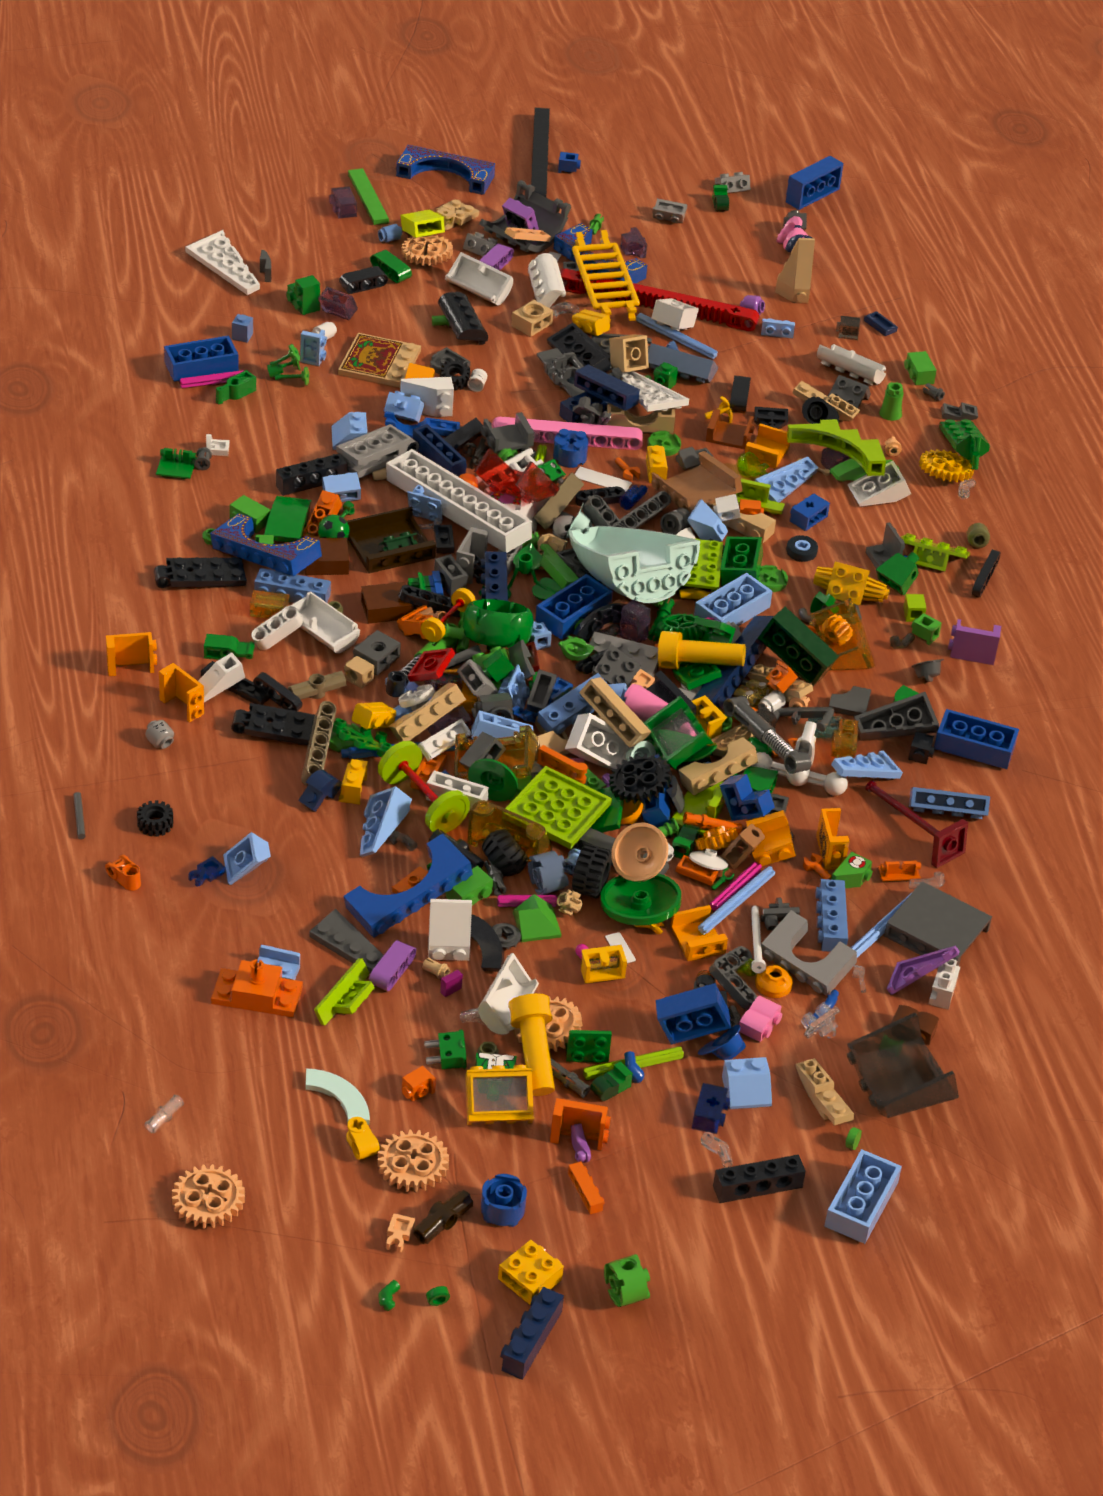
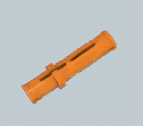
M685 812L683 816V824L697 826L699 829H713L724 825L725 829L735 827L738 835L742 831L741 823L711 818L706 814L697 815Z

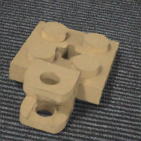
M452 200L436 208V213L444 217L445 230L453 228L454 223L463 225L479 216V210L471 205L463 204L459 200Z

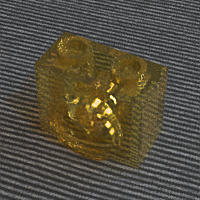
M839 719L838 730H834L832 757L851 756L855 758L858 721Z

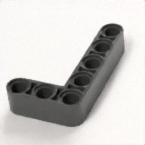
M661 491L621 519L615 515L606 502L598 495L591 496L582 509L594 526L638 529L660 514L671 503V497L667 492Z

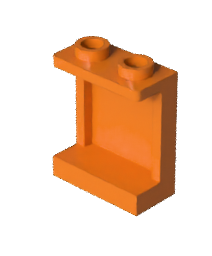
M556 1098L550 1143L559 1144L561 1134L571 1136V1125L582 1123L585 1138L597 1140V1150L602 1151L603 1143H607L609 1137L611 1116H607L608 1107Z

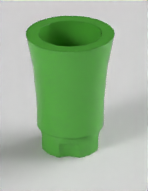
M891 382L887 385L884 400L879 411L882 418L895 421L902 417L904 394L902 384Z

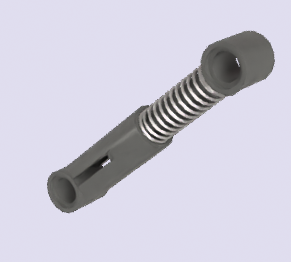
M745 696L724 700L723 710L726 716L734 717L760 742L766 743L784 760L788 773L793 774L810 769L811 758L806 752L799 753L776 733L775 728L749 706L748 699Z

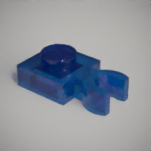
M212 856L197 865V870L189 872L188 880L195 879V886H201L205 879L211 882L226 873V867Z

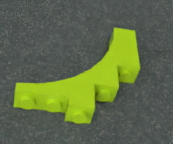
M837 419L820 420L818 424L788 425V443H806L828 447L858 462L865 470L867 476L885 475L886 459L878 439L861 440L858 429L841 430Z

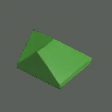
M533 894L513 910L517 928L521 933V942L561 937L562 934L553 906L537 895Z

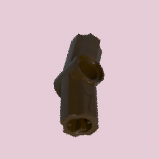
M463 1190L462 1192H457L444 1203L437 1201L431 1207L428 1216L413 1229V1233L418 1241L422 1244H428L443 1229H451L457 1222L458 1217L473 1207V1200L470 1194Z

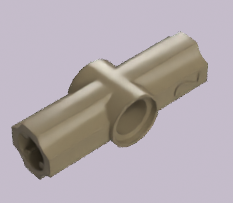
M342 671L325 676L313 674L309 677L308 681L289 686L288 690L298 696L300 700L308 697L320 699L325 696V692L346 686V679Z

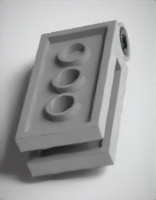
M389 424L337 445L336 452L341 453L348 463L347 471L349 473L357 472L358 478H361L386 467L387 462L411 449L417 452L419 444L410 436Z

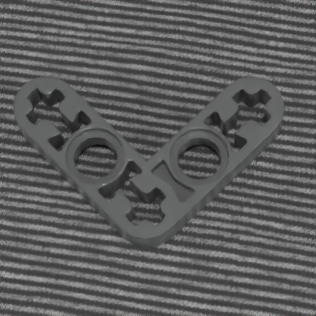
M739 946L716 959L709 967V971L742 1008L748 1010L757 998V995L736 972L750 962L752 954L747 948Z

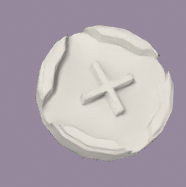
M426 684L418 686L417 691L409 690L398 699L400 707H411L412 711L419 709L434 695L435 689L432 685Z

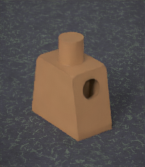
M750 824L737 836L721 857L736 869L765 839V835L760 828ZM738 846L744 848L741 854L737 851Z

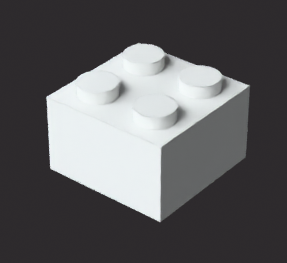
M672 298L660 299L655 302L651 319L656 320V323L660 325L667 324L673 330H687V328L694 327L699 308Z

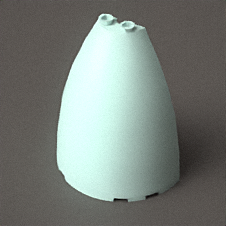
M610 526L588 527L585 533H582L581 529L568 531L571 545L579 561L593 577L615 592L643 603H656L673 596L675 591L684 586L691 577L690 572L693 565L697 563L699 556L700 540L668 533Z

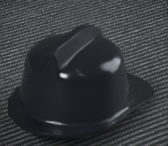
M811 397L804 402L802 414L810 424H818L820 420L837 419L839 423L838 412L820 397Z

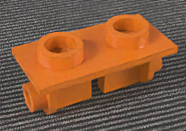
M916 860L903 861L902 865H900L899 861H885L878 866L882 881L921 880L919 874L921 863Z

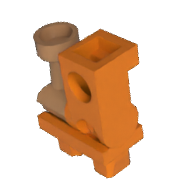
M423 605L398 619L397 624L399 630H403L404 636L420 634L422 639H426L421 632L422 623L429 617L440 620L446 612L437 611L433 613L431 607L427 608L426 605Z

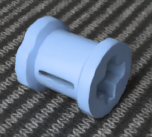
M573 848L569 851L567 859H564V872L573 875L581 850Z

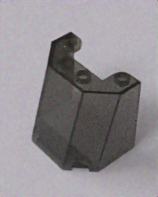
M912 1013L847 1044L849 1053L846 1055L850 1064L854 1065L860 1078L858 1082L862 1091H867L871 1106L873 1108L876 1107L879 1113L887 1118L959 1098L954 1072L950 1071L944 1074L922 1039L916 1013Z

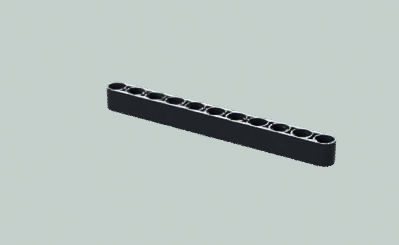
M535 107L531 185L535 187L534 192L546 197L550 108Z

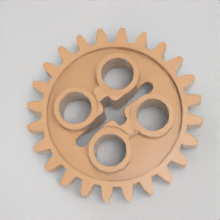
M438 235L417 238L412 236V239L407 238V241H404V244H402L401 254L403 258H406V261L410 260V263L416 262V265L422 263V266L425 264L430 266L432 263L437 265V262L442 264V261L447 262V259L451 258L453 255V245H451V242H448V239H444V237L439 238Z
M556 997L554 1000L550 998V1011L553 1019L545 1025L549 1050L553 1048L555 1052H557V1047L559 1046L565 1049V1043H568L570 1030H581L583 1026L578 1007H574L573 1002L567 1003L566 998L559 1001V997ZM515 1028L514 1031L518 1042L522 1043L520 1029Z
M410 1129L407 1135L400 1131L399 1137L392 1134V1140L385 1139V1145L381 1144V1149L378 1151L377 1167H379V1173L383 1174V1180L390 1179V1186L397 1183L398 1190L405 1186L406 1192L409 1191L410 1187H413L415 1192L418 1191V1187H422L426 1191L427 1185L435 1187V1181L441 1183V1177L446 1176V1170L449 1168V1154H447V1147H443V1142H437V1136L429 1138V1132L423 1136L420 1130L413 1134Z
M214 1164L210 1166V1169H206L205 1165H202V1170L193 1167V1173L186 1170L185 1177L179 1176V1182H175L174 1189H172V1205H174V1211L179 1212V1218L186 1217L187 1224L194 1221V1227L202 1223L204 1229L207 1224H211L212 1228H215V1223L217 1222L224 1226L225 1219L232 1222V1215L238 1217V1210H242L243 1203H245V1188L242 1187V1180H238L237 1174L231 1176L230 1169L223 1172V1166H220L217 1170L214 1169Z

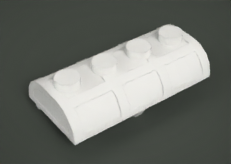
M460 252L449 273L445 276L446 281L496 305H501L505 301L513 286L512 276Z
M543 253L530 262L528 274L537 302L550 308L559 296L564 297L566 295L557 259L551 254Z
M835 344L831 345V349L823 345L818 347L817 358L822 360L821 364L828 367L831 364L835 365V370L842 373L845 370L849 371V376L856 379L859 376L863 377V382L870 385H873V383L880 384L886 376V373H884L886 366L858 355L853 350L849 351Z
M308 592L306 597L292 604L297 607L303 618V624L300 628L326 645L333 652L341 653L354 645L360 635L358 624L314 593Z
M514 953L507 956L478 1007L481 1020L492 1032L501 1035L508 1034L509 1031L515 1028L510 1023L509 1001L521 995L534 994L539 985L536 979H530Z

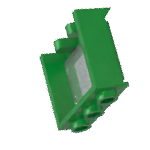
M681 696L643 722L651 731L648 738L650 740L654 739L653 746L659 753H663L661 756L662 760H666L667 764H671L675 770L679 764L705 745L714 744Z

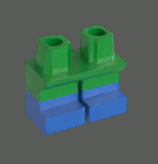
M432 571L430 576H423L422 573L418 572V578H408L409 586L443 595L439 571Z

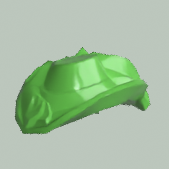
M567 636L569 639L558 643L563 654L571 660L579 661L585 659L594 650V646L587 644L585 640L576 636Z

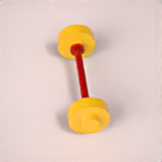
M458 588L451 596L453 607L440 620L429 617L422 623L421 632L423 636L431 642L441 640L446 633L443 623L456 610L464 612L467 605L476 600L473 593L466 588Z

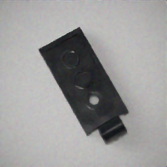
M573 322L547 338V343L553 349L558 348L562 354L574 352L583 366L591 365L605 373L612 369L610 355Z
M236 557L166 558L167 566L159 565L154 569L156 585L159 588H166L170 583L172 587L246 586L247 583L242 558Z
M250 703V711L239 709L234 713L231 729L235 733L242 734L245 732V735L307 746L309 744L315 714Z

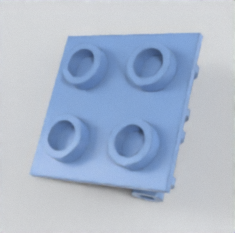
M417 485L413 492H407L409 507H413L414 516L426 518L434 522H443L441 500L425 496L424 488L421 485Z
M518 664L515 670L510 671L509 675L503 679L498 693H509L512 698L513 707L518 705L522 711L530 696V689L525 683L524 673L521 672Z

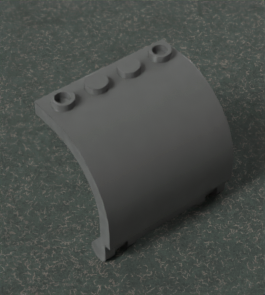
M520 180L517 183L514 200H518L523 205L533 208L538 228L551 236L550 242L513 239L505 233L508 227L505 219L506 215L493 222L481 219L479 225L483 226V230L491 234L495 232L496 237L502 240L505 238L509 239L508 243L514 246L520 245V249L523 251L541 252L554 243L555 235L562 232L567 222L571 205L563 203L558 198L552 201L534 192V186L527 185L526 182Z

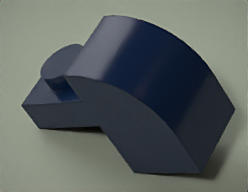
M318 770L307 779L306 783L309 785L298 801L316 812L326 795L332 799L341 788L342 781L325 770Z

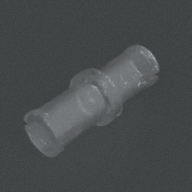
M174 1094L164 1106L158 1107L156 1113L144 1123L146 1129L151 1133H155L165 1122H169L172 1119V1115L184 1105L182 1098Z

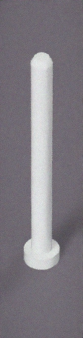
M754 905L751 908L754 960L751 963V968L755 973H762L766 969V963L762 960L759 907Z

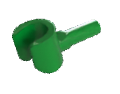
M346 501L343 504L344 511L340 516L344 518L348 514H354V504Z
M729 868L723 870L722 876L711 886L712 890L718 888L725 881H731L734 878V874L729 878L724 875Z

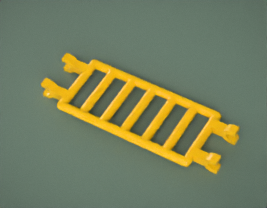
M600 230L601 244L591 245L585 244L582 232H576L577 240H575V244L577 246L572 247V252L593 309H600L602 314L608 315L610 323V308L626 307L629 321H635V313H637L635 306H639L640 302L618 244L610 243L607 230ZM608 249H613L614 251L612 253L580 255V252ZM617 259L618 261L595 264L583 263V261ZM621 269L618 272L587 274L586 272L588 270ZM624 278L625 280L616 282L590 283V280ZM628 288V291L594 293L593 291L597 289ZM631 297L632 299L628 301L597 302V299Z

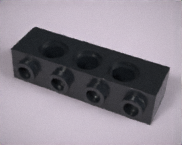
M339 453L276 469V487L283 496L323 486L322 477L347 473L348 463Z
M799 1154L715 1170L713 1188L719 1203L803 1188L806 1170Z

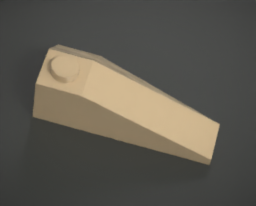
M798 238L788 261L785 262L782 272L777 277L775 292L791 302L808 303L815 245L814 238Z

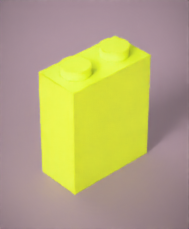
M430 209L400 215L402 231L415 238L445 232L444 217Z

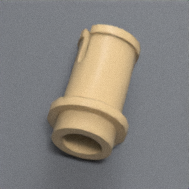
M427 958L423 962V970L435 974L438 979L450 973V968L445 963L440 964L431 958Z

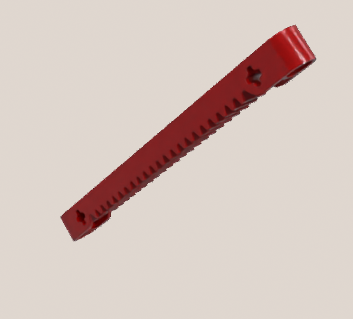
M567 268L560 270L565 291L576 294L587 292L582 278L580 279V271ZM613 278L590 280V283L616 282L622 280H617ZM633 283L640 302L639 306L644 305L645 308L650 306L653 309L656 300L672 298L699 308L697 317H700V320L706 318V321L712 320L713 323L716 321L719 324L724 322L728 327L744 331H753L760 318L759 313L754 309ZM628 288L597 289L593 291L594 293L628 291ZM631 297L613 298V301L617 299L619 301L632 300Z

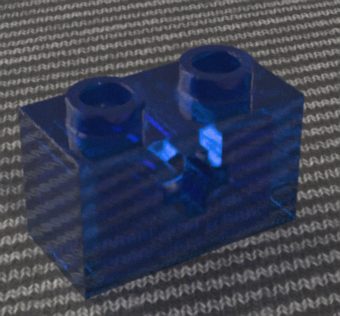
M706 1083L702 1084L694 1112L693 1129L717 1134L719 1126H724L726 1114L723 1111H728L730 1098L727 1097L728 1088Z

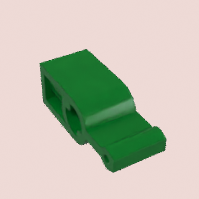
M245 370L229 378L227 384L216 388V403L223 404L228 399L237 400L256 391V376Z
M206 634L204 659L220 660L230 653H233L236 657L252 659L255 642H239L233 636Z

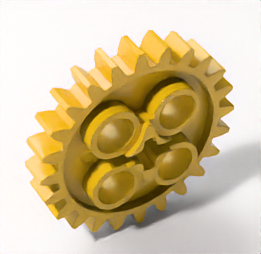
M931 449L930 452L925 451V453H922L919 466L921 470H925V473H930L929 476H936V479L942 478L943 481L948 479L949 482L951 480L964 482V480L968 481L969 478H972L974 474L970 462L963 456H959L958 453H952V451L946 452L944 449L942 451L938 449L934 451Z

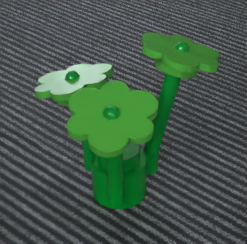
M290 344L288 346L290 349L288 350L289 354L267 365L271 378L275 377V380L301 378L302 381H305V386L309 384L308 367H304V371L301 374L281 375V373H284L283 368L290 365L297 367L299 371L301 370L299 366L301 359L299 352L293 344ZM289 357H291V361H290V362H287V363H284V364H281V363H280V362H282V361L288 359Z

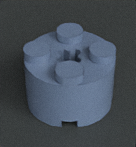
M549 851L529 857L532 860L528 862L529 877L531 883L536 884L538 889H535L538 895L559 891L569 885L568 877L564 873L565 860L562 855L558 856L555 851Z

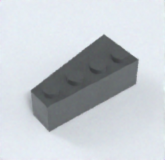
M926 692L854 716V726L861 741L915 735L916 731L924 734L937 733L939 729L938 720Z

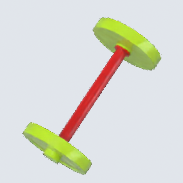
M402 741L393 745L386 751L379 762L378 774L388 784H398L410 778L433 802L425 815V823L432 832L439 829L447 833L459 826L466 818L470 809L468 797L458 790L446 792L438 797L415 773L422 760L420 747L412 741Z

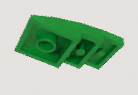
M276 496L264 535H274V541L294 542L301 539L307 524L312 500Z

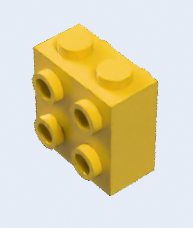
M530 1240L499 1265L498 1279L530 1305L533 1296L539 1294L543 1287L551 1290L562 1281L564 1266L557 1258L549 1255L541 1245H537Z

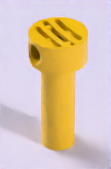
M662 631L660 634L658 645L659 668L679 669L681 662L744 666L745 644L683 640L681 632Z
M537 993L515 997L508 1003L511 1013L510 1023L512 1027L520 1029L526 1068H532L533 1096L551 1094L555 1091L545 1027L553 1019L550 1011V998L547 995Z

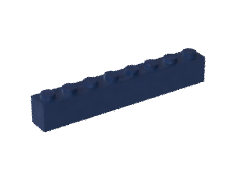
M754 616L741 636L734 643L745 644L746 646L744 666L718 665L717 667L721 670L722 677L704 684L693 700L705 695L720 711L722 710L724 700L733 695L767 646L758 637L773 616Z

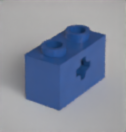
M812 494L791 508L790 522L807 531L828 517L830 503L818 495Z

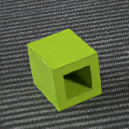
M924 594L905 595L903 609L906 622H913L915 618H919L923 613H926Z

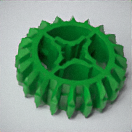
M686 613L666 615L660 618L656 628L657 638H660L662 631L681 632L683 640L701 641L704 631L700 630V626L694 624L695 617L699 616Z

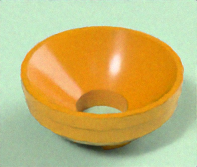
M624 799L621 824L637 822L643 810V803L640 800L634 804L633 800L626 803Z
M773 965L767 966L764 972L757 974L755 985L761 994L771 998H781L791 992L793 979L787 970ZM778 972L781 976L775 978L770 973Z

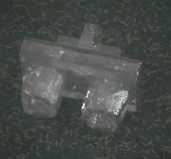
M823 1002L814 1011L820 1018L816 1019L809 1012L801 1020V1023L807 1029L804 1035L808 1039L817 1032H819L821 1037L826 1036L827 1038H833L836 1035L835 1028L838 1025L833 1021L835 1020V1015L840 1010L837 1006L831 1009Z

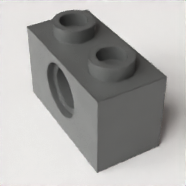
M451 554L435 559L434 571L440 572L442 586L450 597L458 588L467 589L468 575Z

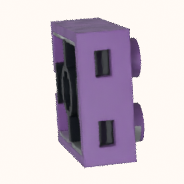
M509 198L502 205L508 227L539 230L533 208L527 207L520 201H515L512 198Z

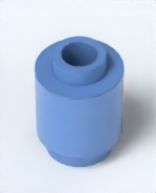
M397 224L385 226L378 230L379 240L385 243L398 240L402 235V229Z

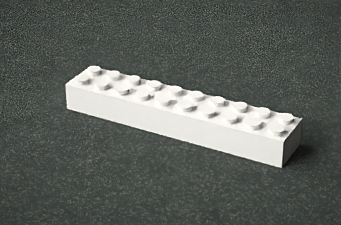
M411 449L386 463L387 481L405 492H413L417 485H421L424 488L425 496L441 500L442 514L467 530L475 527L488 531L487 542L501 551L508 553L532 539L531 520L415 450Z

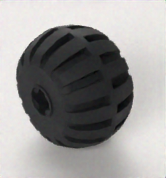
M506 829L496 830L484 839L482 851L487 856V859L503 873V876L519 874L526 867L528 862L527 855Z

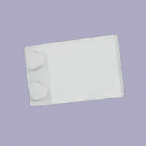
M451 377L401 379L400 392L405 393L404 396L411 397V395L418 396L425 403L422 414L434 417L453 415L454 387Z
M894 461L886 464L885 475L867 476L866 474L847 484L859 506L897 502L911 494L904 477Z
M591 713L577 716L565 750L579 758L610 770L617 769L616 764H623L622 760H625L626 752L630 749L605 721Z
M430 899L428 958L432 960L469 961L472 900Z

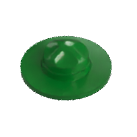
M479 759L468 770L470 782L489 787V800L497 802L507 801L517 792L518 781L516 776L506 765L499 761Z

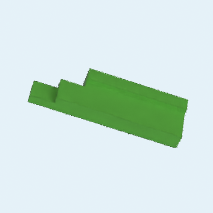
M541 544L540 548L544 552L539 564L562 589L579 579L549 544Z

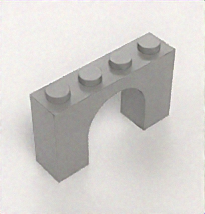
M791 910L761 943L762 954L768 961L775 962L795 975L800 982L809 984L817 993H823L828 996L857 963V952L840 941L820 961L804 962L798 959L792 951L795 945L808 932V921Z

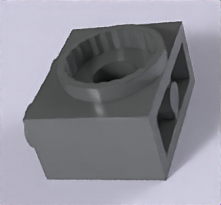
M376 630L363 642L355 646L353 654L354 657L358 656L373 664L374 674L378 675L382 671L389 669L391 664L400 657L401 643Z
M509 693L478 696L476 713L479 710L494 715L501 713V717L514 720L512 698Z

